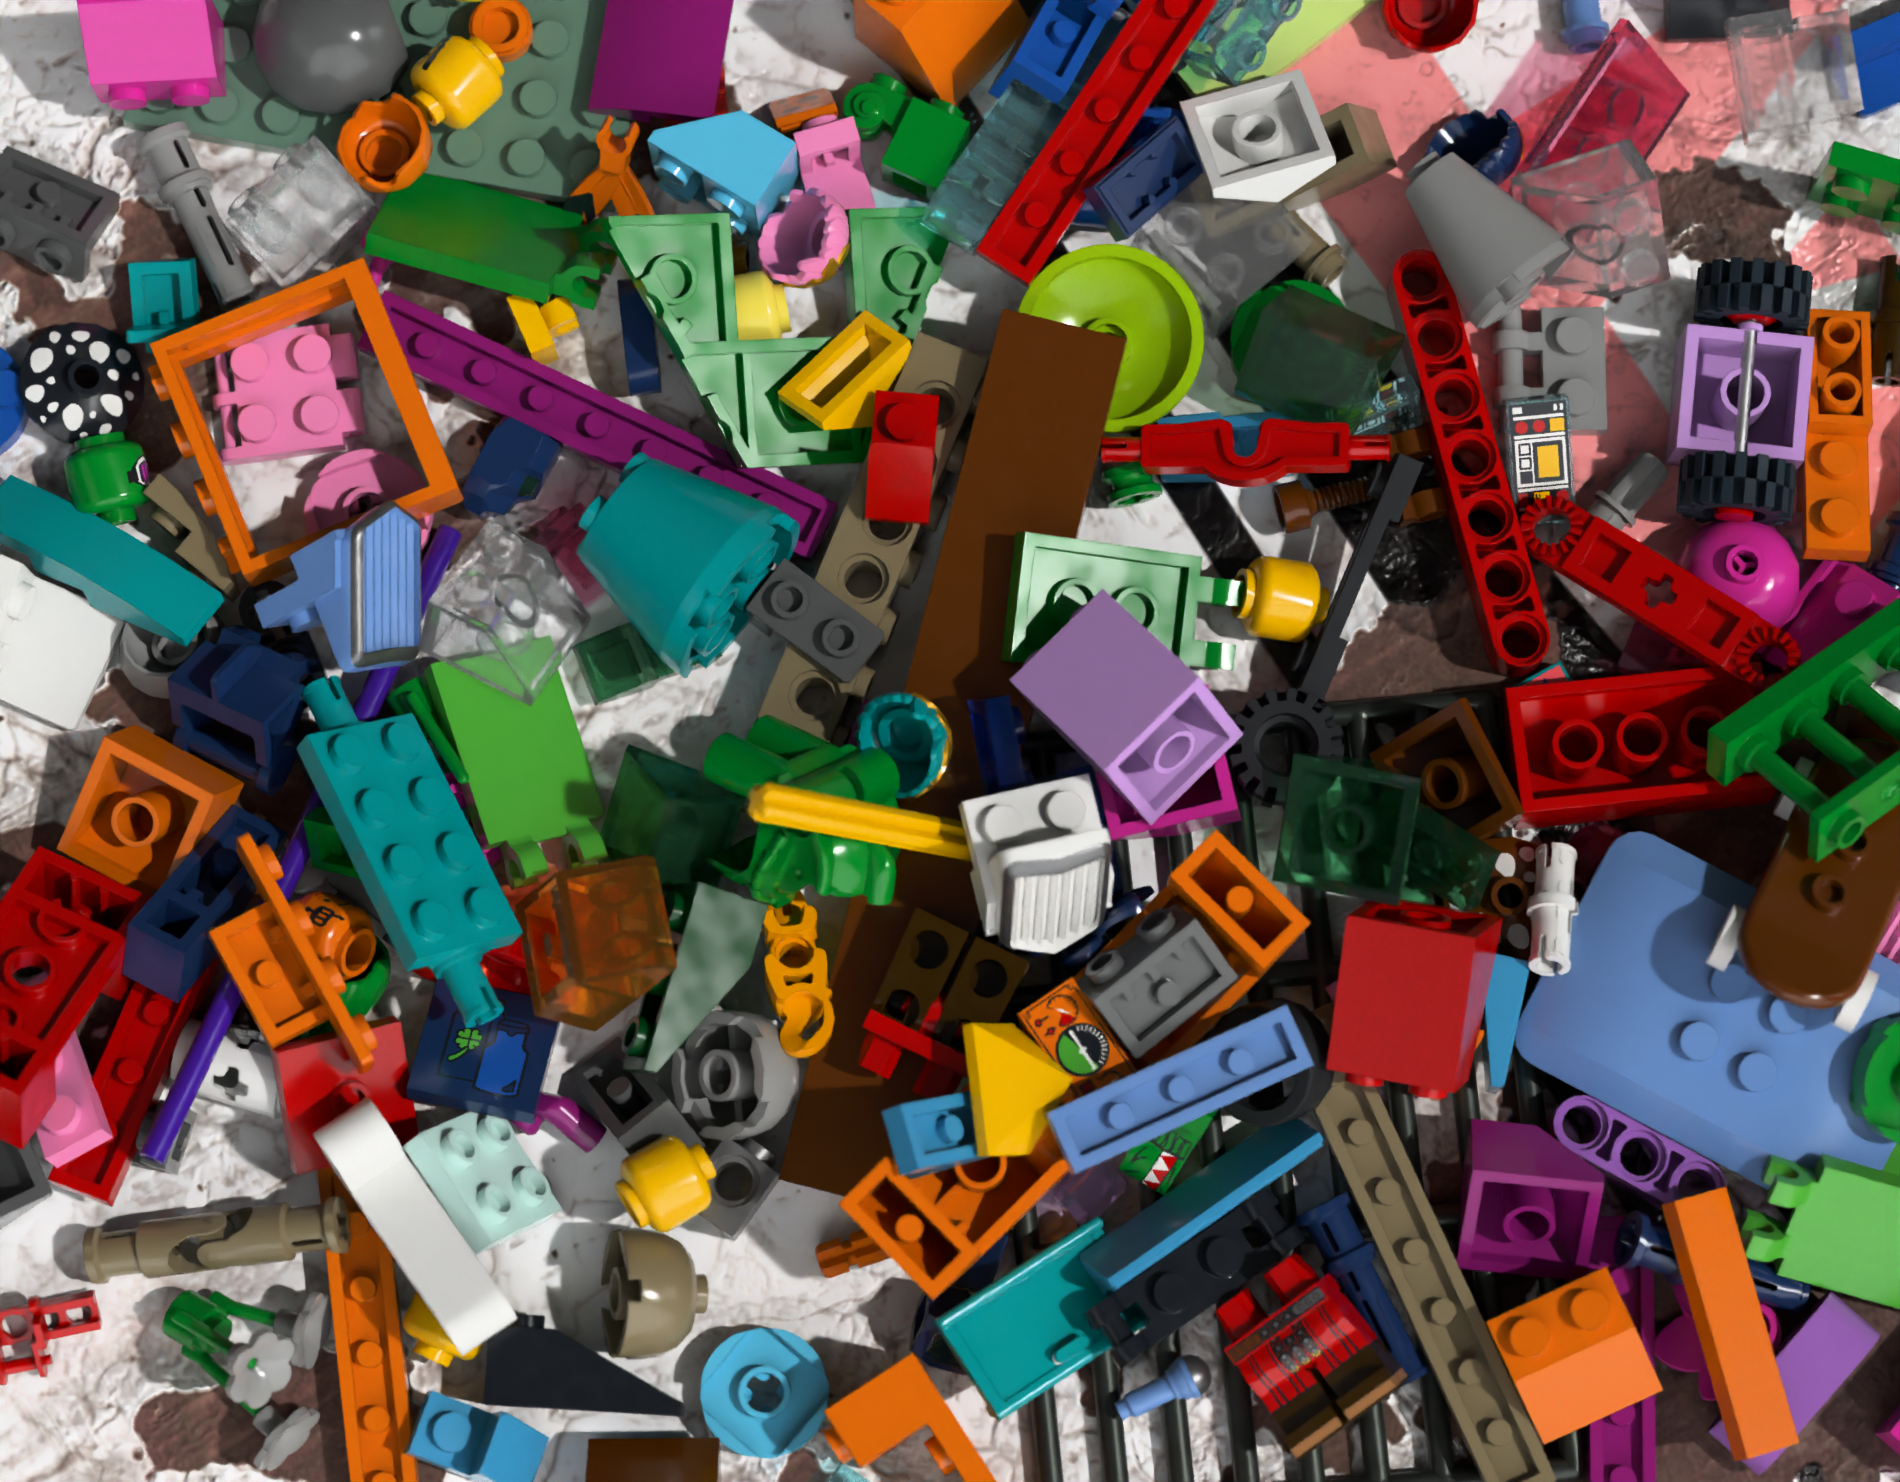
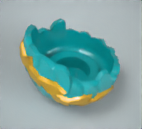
M886 692L875 696L863 707V711L858 716L857 725L859 728L854 733L857 748L862 750L868 747H875L890 755L900 775V786L896 798H917L939 782L952 755V732L948 721L938 707L921 694L915 692Z

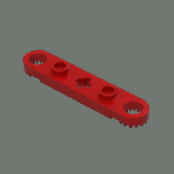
M1545 495V498L1535 499L1534 503L1525 508V512L1520 519V528L1526 549L1531 556L1752 692L1761 694L1802 665L1798 644L1787 631L1784 632L1759 617V614L1598 516L1591 515L1575 505L1570 499L1568 501L1559 495L1557 497ZM1559 515L1568 520L1571 528L1569 535L1565 537L1564 541L1561 540L1559 544L1551 543V545H1548L1546 542L1541 543V540L1536 538L1534 529L1543 517ZM1664 581L1672 583L1670 590L1671 596L1675 601L1671 605L1661 601L1655 608L1647 606L1649 598L1644 588L1648 584L1653 587H1659ZM1774 646L1785 653L1788 661L1782 673H1777L1775 677L1768 676L1765 678L1764 675L1759 676L1756 671L1752 670L1749 664L1750 658L1759 648Z

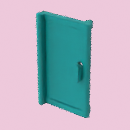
M1095 1216L933 1321V1324L987 1405L986 1410L992 1418L995 1417L998 1421L1002 1420L1112 1348L1100 1329L1092 1331L1082 1316L1089 1309L1108 1297V1294L1105 1296L1102 1294L1081 1264L1079 1258L1082 1252L1106 1236L1102 1230L1103 1220L1100 1217ZM1131 1306L1120 1313L1134 1333L1144 1327V1324ZM1053 1354L1055 1361L1058 1363H1062L1061 1365H1057L1053 1362Z

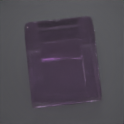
M1107 1159L1076 1174L1071 1175L1069 1172L1052 1190V1200L1081 1226L1095 1216L1100 1217L1122 1194L1128 1183L1112 1161Z

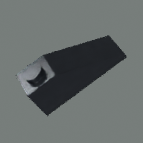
M516 1314L517 1320L488 1339L483 1405L684 1417L685 1404L563 1332L556 1329H545V1316Z

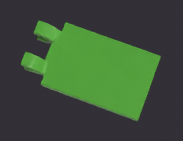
M543 636L429 664L423 672L443 734L469 774V781L466 784H460L480 847L482 851L500 847L511 890L534 885L538 882L537 877L550 872L545 856L537 843L560 837L565 862L570 875L593 869L597 866L596 861L607 858L608 854L598 830L591 825L592 822L599 821L606 813L548 637Z
M1822 1153L1814 1170L1770 1154L1761 1174L1762 1183L1771 1185L1766 1195L1767 1201L1770 1204L1794 1209L1786 1223L1746 1208L1738 1226L1740 1237L1747 1239L1744 1245L1746 1258L1762 1262L1773 1261L1776 1274L1779 1276L1900 1309V1176Z

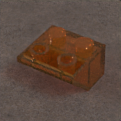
M643 855L556 872L515 905L517 921L523 931L520 937L535 1016L596 1032L678 968L657 863L654 857Z

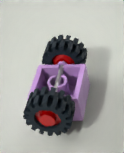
M1731 257V262L1724 259H1715L1712 263L1705 262L1701 264V267H1698L1693 320L1694 322H1699V324L1687 323L1676 341L1665 464L1680 465L1676 512L1682 513V517L1687 519L1695 518V521L1701 523L1720 520L1729 522H1749L1753 520L1773 526H1781L1792 521L1796 471L1804 462L1815 339V337L1797 335L1800 334V331H1806L1809 326L1813 284L1812 273L1808 270L1802 271L1801 266H1786V262L1779 260L1768 263L1764 262L1765 258L1753 257V261H1745L1742 257Z

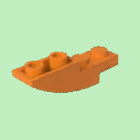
M1810 309L1809 326L1806 331H1803V336L1815 337L1805 456L1804 462L1797 469V512H1802V559L1866 562L1871 552L1868 435L1873 426L1870 312Z

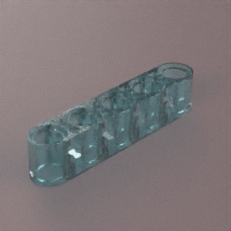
M1121 7L1114 11L1110 20L1105 23L1067 94L1058 105L1019 80L1013 79L934 193L922 215L920 222L923 226L973 257L977 256L976 248L1131 17V13Z

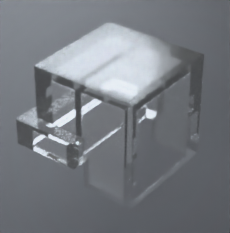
M1790 8L1731 17L1723 21L1744 145L1804 136L1811 133L1810 125L1843 120L1864 109L1847 9L1799 16L1792 20Z

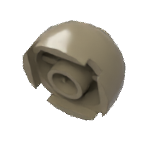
M643 1228L617 1229V1231H612L609 1234L604 1252L601 1286L609 1284L610 1309L601 1307L604 1341L608 1354L612 1358L646 1359L662 1356L677 1348L691 1332L695 1314H704L708 1305L707 1277L705 1274H696L692 1256L683 1244L662 1232Z

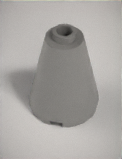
M1434 151L1421 159L1406 175L1412 183L1406 189L1405 196L1468 321H1471L1477 330L1479 327L1485 329L1520 306L1532 296L1529 291L1543 277L1549 281L1570 260L1576 251L1569 243L1567 237L1454 152L1441 158Z

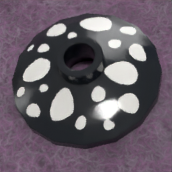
M70 322L47 330L30 345L19 367L18 392L27 415L43 433L65 444L74 445L75 441L112 432H123L131 425L144 401L145 376L136 353L120 335L98 324ZM79 369L91 371L96 378L95 387L90 389L80 387L75 382L74 373Z

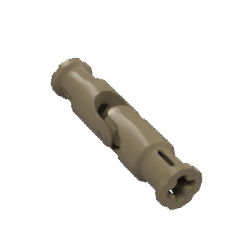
M333 1196L327 1197L325 1204L291 1208L287 1202L244 1207L227 1212H208L140 1221L137 1228L106 1232L105 1229L99 1227L87 1228L83 1239L84 1266L91 1283L105 1284L113 1276L143 1273L149 1279L217 1270L230 1266H251L291 1261L295 1259L297 1253L330 1249L332 1253L336 1254L347 1253L351 1242L350 1217L344 1199ZM198 1236L199 1245L190 1242L187 1238Z

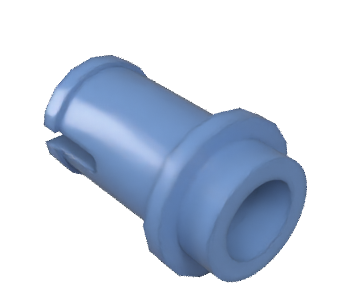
M1561 0L1565 28L1560 32L1561 41L1568 44L1569 52L1573 54H1587L1603 49L1606 46L1605 37L1610 34L1609 23L1602 21L1599 0Z

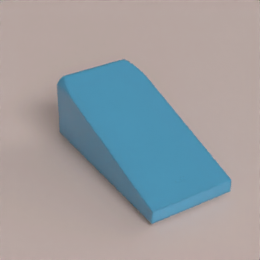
M1499 954L1495 956L1480 1025L1481 1030H1485V1035L1482 1038L1486 1092L1496 1094L1497 1091H1500L1505 1086L1529 974L1528 961Z

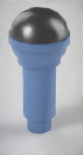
M1189 1354L1177 1357L1168 1370L1164 1371L1165 1375L1126 1393L1123 1399L1115 1402L1122 1420L1131 1416L1138 1417L1175 1398L1180 1400L1201 1397L1208 1391L1211 1385L1212 1375L1209 1366L1196 1355Z

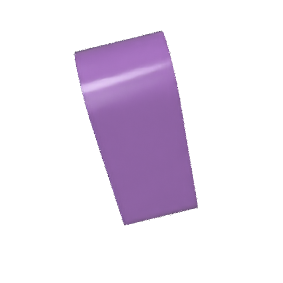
M1587 1095L1573 1096L1559 1104L1548 1117L1546 1124L1549 1135L1603 1173L1604 1179L1662 1211L1661 1204L1681 1199L1678 1193V1183L1684 1173H1694L1702 1177L1708 1186V1191L1725 1186L1727 1188L1724 1174L1714 1163L1596 1098ZM1579 1110L1585 1112L1592 1119L1594 1135L1588 1144L1572 1142L1564 1133L1562 1122L1568 1111ZM1635 1141L1643 1144L1648 1149L1652 1163L1646 1175L1636 1176L1624 1169L1620 1153L1626 1142Z
M1831 1290L1811 1307L1779 1344L1774 1353L1797 1435L1869 1353L1881 1336L1879 1332ZM1720 1413L1710 1425L1708 1432L1731 1452ZM1787 1447L1740 1461L1759 1476Z

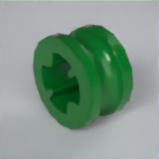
M1140 462L1120 465L1101 474L1103 485L1111 488V494L1106 497L1108 507L1110 508L1128 507L1153 500L1163 494L1161 484L1153 482V474L1148 475L1144 473Z

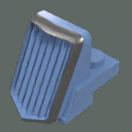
M388 500L378 505L352 523L347 529L333 530L291 554L290 558L299 580L254 604L263 628L290 625L292 632L298 633L323 624L339 667L346 673L407 664L417 657L422 644L421 527L419 521L394 501Z

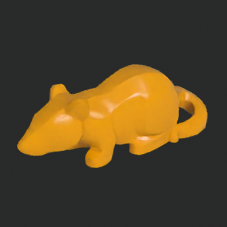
M798 891L792 902L778 909L764 903L768 905L761 932L764 933L765 945L768 947V955L765 956L766 971L764 973L767 997L775 1015L784 1023L779 1035L780 1044L786 1054L794 1058H807L816 1054L826 1045L832 1035L835 1016L832 1004L829 1001L832 997V991L828 988L826 952L821 948H816L815 944L817 939V911L812 905H807L802 892ZM823 1014V1026L811 1038L807 1040L801 1038L806 1030Z

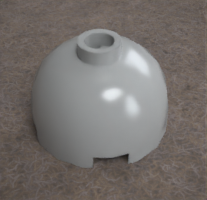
M712 1010L689 1036L685 1048H678L673 1054L671 1083L676 1105L681 1113H690L696 1124L703 1129L699 1134L704 1138L724 1141L742 1140L756 1136L772 1129L792 1108L799 1086L798 1060L783 1051L779 1040L781 1029L764 1016L734 1010Z

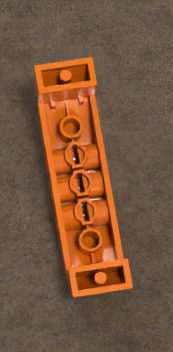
M1217 829L1169 875L1167 885L1144 907L1145 910L1138 913L1096 955L1098 956L1110 949H1118L1136 934L1137 926L1150 913L1161 908L1168 909L1170 906L1177 904L1198 920L1239 977L1137 1060L1127 1052L1092 1005L1137 1072L1195 1046L1218 1023L1220 1018L1226 1015L1270 969L1311 923ZM1087 965L1073 978L1075 982L1085 975ZM1023 1027L1021 1030L1032 1040V1038L1029 1036V1034ZM969 1082L958 1093L970 1091ZM1067 1090L1057 1108L1074 1101ZM1047 1124L1029 1155L987 1157L920 1178L911 1179L908 1175L900 1176L895 1156L890 1160L885 1157L838 1205L934 1300L1020 1221L1069 1172V1169L1050 1126Z

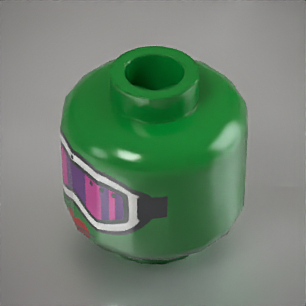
M124 432L100 434L75 441V451L64 459L63 471L70 502L73 503L76 510L82 513L94 514L114 526L136 521L135 509L150 502L143 493L151 483L143 447L137 442L126 441Z

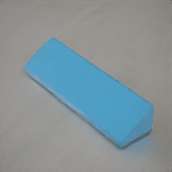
M1298 1118L1277 1126H1263L1082 1252L1079 1257L1081 1264L1102 1294L1110 1296L1311 1156L1323 1145L1321 1143L1324 1141L1323 1137L1317 1130Z

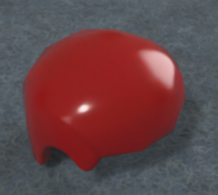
M1381 0L1379 13L1390 36L1400 44L1413 51L1437 53L1463 41L1476 23L1479 0Z

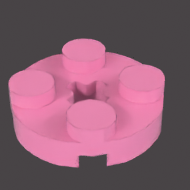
M359 449L344 453L324 466L317 475L319 479L313 485L310 496L307 495L304 506V519L308 535L356 515L361 511L359 501L364 498H371L373 504L378 506L388 500L393 501L427 486L416 469L397 457L387 455L386 452L375 449ZM433 514L418 519L421 527V553L427 548L430 541Z

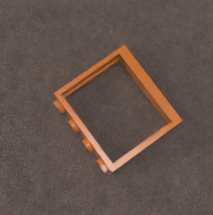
M363 257L150 343L157 364L148 367L152 384L161 402L172 399L180 418L179 421L170 424L175 441L185 460L195 456L203 475L202 479L193 482L201 505L207 517L215 514L219 515L227 536L217 540L220 552L225 558L231 575L241 571L252 588L294 571L295 569L290 558L291 554L333 530L347 529L370 510L260 555L185 372V368L353 300L430 485L393 501L418 520L464 500L372 274Z

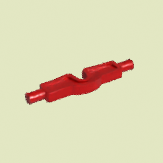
M1269 418L1259 426L1260 434L1257 438L1255 452L1250 456L1241 457L1234 453L1235 442L1232 425L1223 419L1182 424H1146L1141 429V437L1103 436L1101 458L1103 464L1107 462H1140L1144 473L1148 475L1206 474L1219 483L1247 488L1267 485L1279 480L1287 473H1347L1350 470L1351 460L1390 461L1391 436L1390 433L1386 435H1351L1349 425L1345 422L1311 423Z

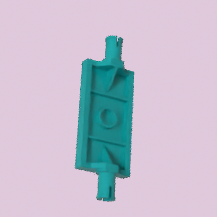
M334 675L328 678L330 685L325 677L311 682L303 689L301 696L304 702H307L321 732L306 735L296 749L405 970L410 971L428 966L436 979L444 978L463 1017L466 1028L474 1027L477 1024L475 1019L479 1026L492 1021L503 1012L504 1007L501 1001H498L479 962L482 960L483 954L490 950L512 945L523 931L414 714L409 713L371 722L358 721L338 676Z

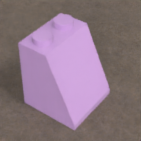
M1104 589L1096 594L1088 603L1079 607L1072 614L1069 622L1046 645L1033 652L1026 659L1022 668L1010 679V682L1028 703L1150 825L1244 735L1200 677Z

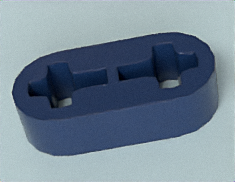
M631 278L617 280L630 396L662 393L655 321Z

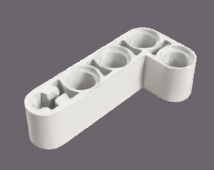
M366 1097L312 1133L342 1184L462 1357L518 1319L502 1292L412 1165L395 1134L369 1097Z

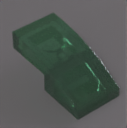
M630 622L577 643L572 648L595 706L652 688L660 680L679 675L661 661ZM721 652L717 655L716 660L713 663L717 662L723 656ZM698 658L690 665L693 667V670L703 667L700 665L702 662Z

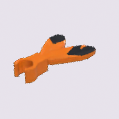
M610 114L603 121L596 135V144L600 149L599 165L572 190L563 205V210L583 215L582 226L590 223L602 211L610 199H612L619 216L655 215L638 178L629 167L632 149L640 134L636 121L630 124L624 138H619L611 132L610 125L613 117Z

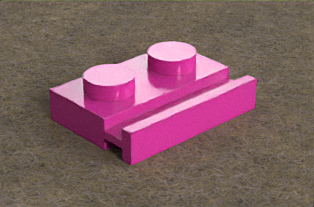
M1823 560L1799 591L1789 617L1777 628L1784 632L1787 631L1796 640L1801 652V661L1804 664L1894 600L1900 599V591L1855 564L1851 565L1846 561ZM1764 646L1755 651L1760 659L1768 665L1775 666L1781 672L1786 668L1787 656L1779 648Z

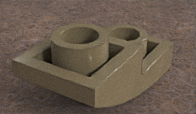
M159 473L143 492L152 505L156 507L150 514V517L178 541L185 533L189 534L175 550L182 561L188 566L186 570L221 592L231 602H234L241 592L235 574L231 575L225 558L220 552L215 535L190 502Z

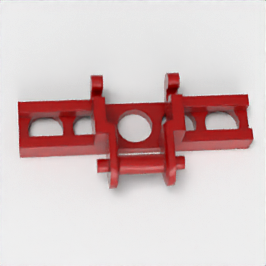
M95 1290L41 1301L39 1296L35 1295L28 1297V1303L0 1309L1 1386L7 1385L8 1375L37 1369L41 1378L47 1377V1365L53 1364L52 1355H45L44 1349H47L49 1340L101 1329L102 1318ZM89 1306L91 1309V1316L81 1322L72 1320L66 1310ZM57 1312L59 1323L55 1327L47 1328L44 1315ZM9 1315L22 1316L27 1322V1330L19 1335L9 1334L3 1327V1320ZM31 1340L30 1345L33 1356L10 1361L5 1360L3 1346Z

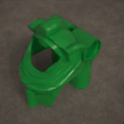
M772 715L760 717L749 730L746 740L729 732L721 734L711 744L705 756L703 771L706 779L749 799L748 793L753 786H763L766 783H772L898 808L896 794L900 786V775L895 762L886 752L875 747L859 750L850 744L839 748ZM758 821L757 834L746 837L725 851L709 855L706 862L716 867L718 873L741 886L748 887L752 898L770 904L776 909L792 902L796 893L807 885H813L815 891L822 896L831 894L837 897H854L863 894L867 896V903L881 906L888 905L893 900L896 880L895 861L901 848Z

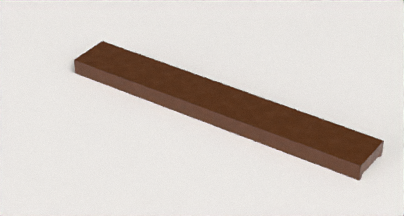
M1002 309L904 689L905 693L915 692L928 698L946 717L952 732V755L939 782L929 791L917 798H896L899 809L962 821L958 807L962 801L1014 790L1034 708L1010 682V679L1022 668L1023 663L1001 661L1016 532H1031L1078 539L1102 445L1101 442L1106 430L1127 347L1126 338L1009 309ZM901 848L895 861L896 880L893 900L890 904L881 906L867 903V896L863 894L851 897L828 988L832 991V997L829 1001L832 1004L835 1016L832 1035L826 1045L809 1058L778 1180L846 1197L885 1157L890 1160L894 1156L882 1111L900 1104L927 1099L912 1091L927 1058L905 1048L891 1078L882 1077L858 1065L863 1041L869 1031L862 1026L872 1008L916 907L972 934L944 988V991L950 992L976 939L981 919L970 872L974 870L971 861ZM823 1014L819 1019L817 1031L823 1026Z

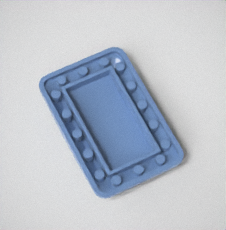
M1636 831L1627 832L1617 837L1607 848L1579 901L1578 915L1572 917L1570 971L1560 975L1557 972L1558 962L1554 961V976L1540 975L1520 1013L1514 1039V1045L1520 1056L1531 1065L1768 1191L1771 1185L1762 1183L1761 1174L1770 1154L1813 1170L1822 1153L1882 1171L1896 1142L1875 1133L1863 1118L1855 1115L1850 1107L1849 1096L1852 1090L1851 1079L1854 1063L1860 1048L1867 1039L1870 1027L1883 1017L1896 1018L1900 1016V965L1876 952L1869 969L1879 974L1877 984L1857 1025L1851 1033H1848L1832 1025V1020L1838 1006L1822 1010L1801 1008L1781 1001L1765 991L1751 976L1745 974L1746 968L1740 959L1737 949L1724 972L1705 963L1716 936L1732 906L1735 904L1747 910L1756 888L1655 835Z

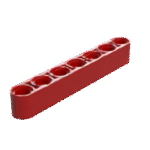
M1426 249L1412 250L1403 254L1395 264L1387 287L1389 306L1423 427L1428 429L1433 450H1430L1439 486L1444 487L1450 510H1447V515L1487 658L1491 666L1501 675L1510 678L1524 677L1532 673L1547 654L1550 645V631L1455 293L1435 253ZM1410 273L1423 274L1431 280L1434 291L1426 296L1412 295L1404 288L1402 278ZM1426 332L1442 334L1450 344V351L1442 356L1427 354L1422 350L1418 337ZM1443 391L1458 393L1464 398L1467 404V411L1459 416L1444 414L1438 409L1435 403V396ZM1459 451L1473 452L1480 457L1484 471L1476 476L1460 474L1454 468L1451 456ZM1479 510L1491 512L1500 523V532L1489 537L1478 535L1469 524V514ZM1495 570L1508 572L1517 584V593L1510 597L1494 595L1489 591L1485 583V575ZM1516 630L1524 632L1531 638L1534 644L1533 655L1527 658L1511 656L1506 652L1502 644V635Z

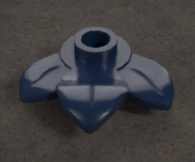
M1143 886L1124 893L1112 903L1113 907L1106 909L1103 923L1096 930L1060 952L1050 955L1055 961H1060L1063 967H1068L1069 970H1075L1086 965L1111 941L1106 931L1117 922L1144 911L1142 902L1155 891L1151 886Z

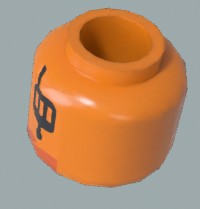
M316 890L303 895L298 900L303 905L314 926L315 934L308 937V940L319 960L330 956L344 982L360 975L372 961L376 950V938L371 917L363 908L328 892Z

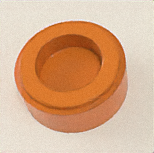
M484 0L475 8L469 22L470 36H475L487 44L501 63L517 60L531 46L534 35L531 17L527 9L517 0Z

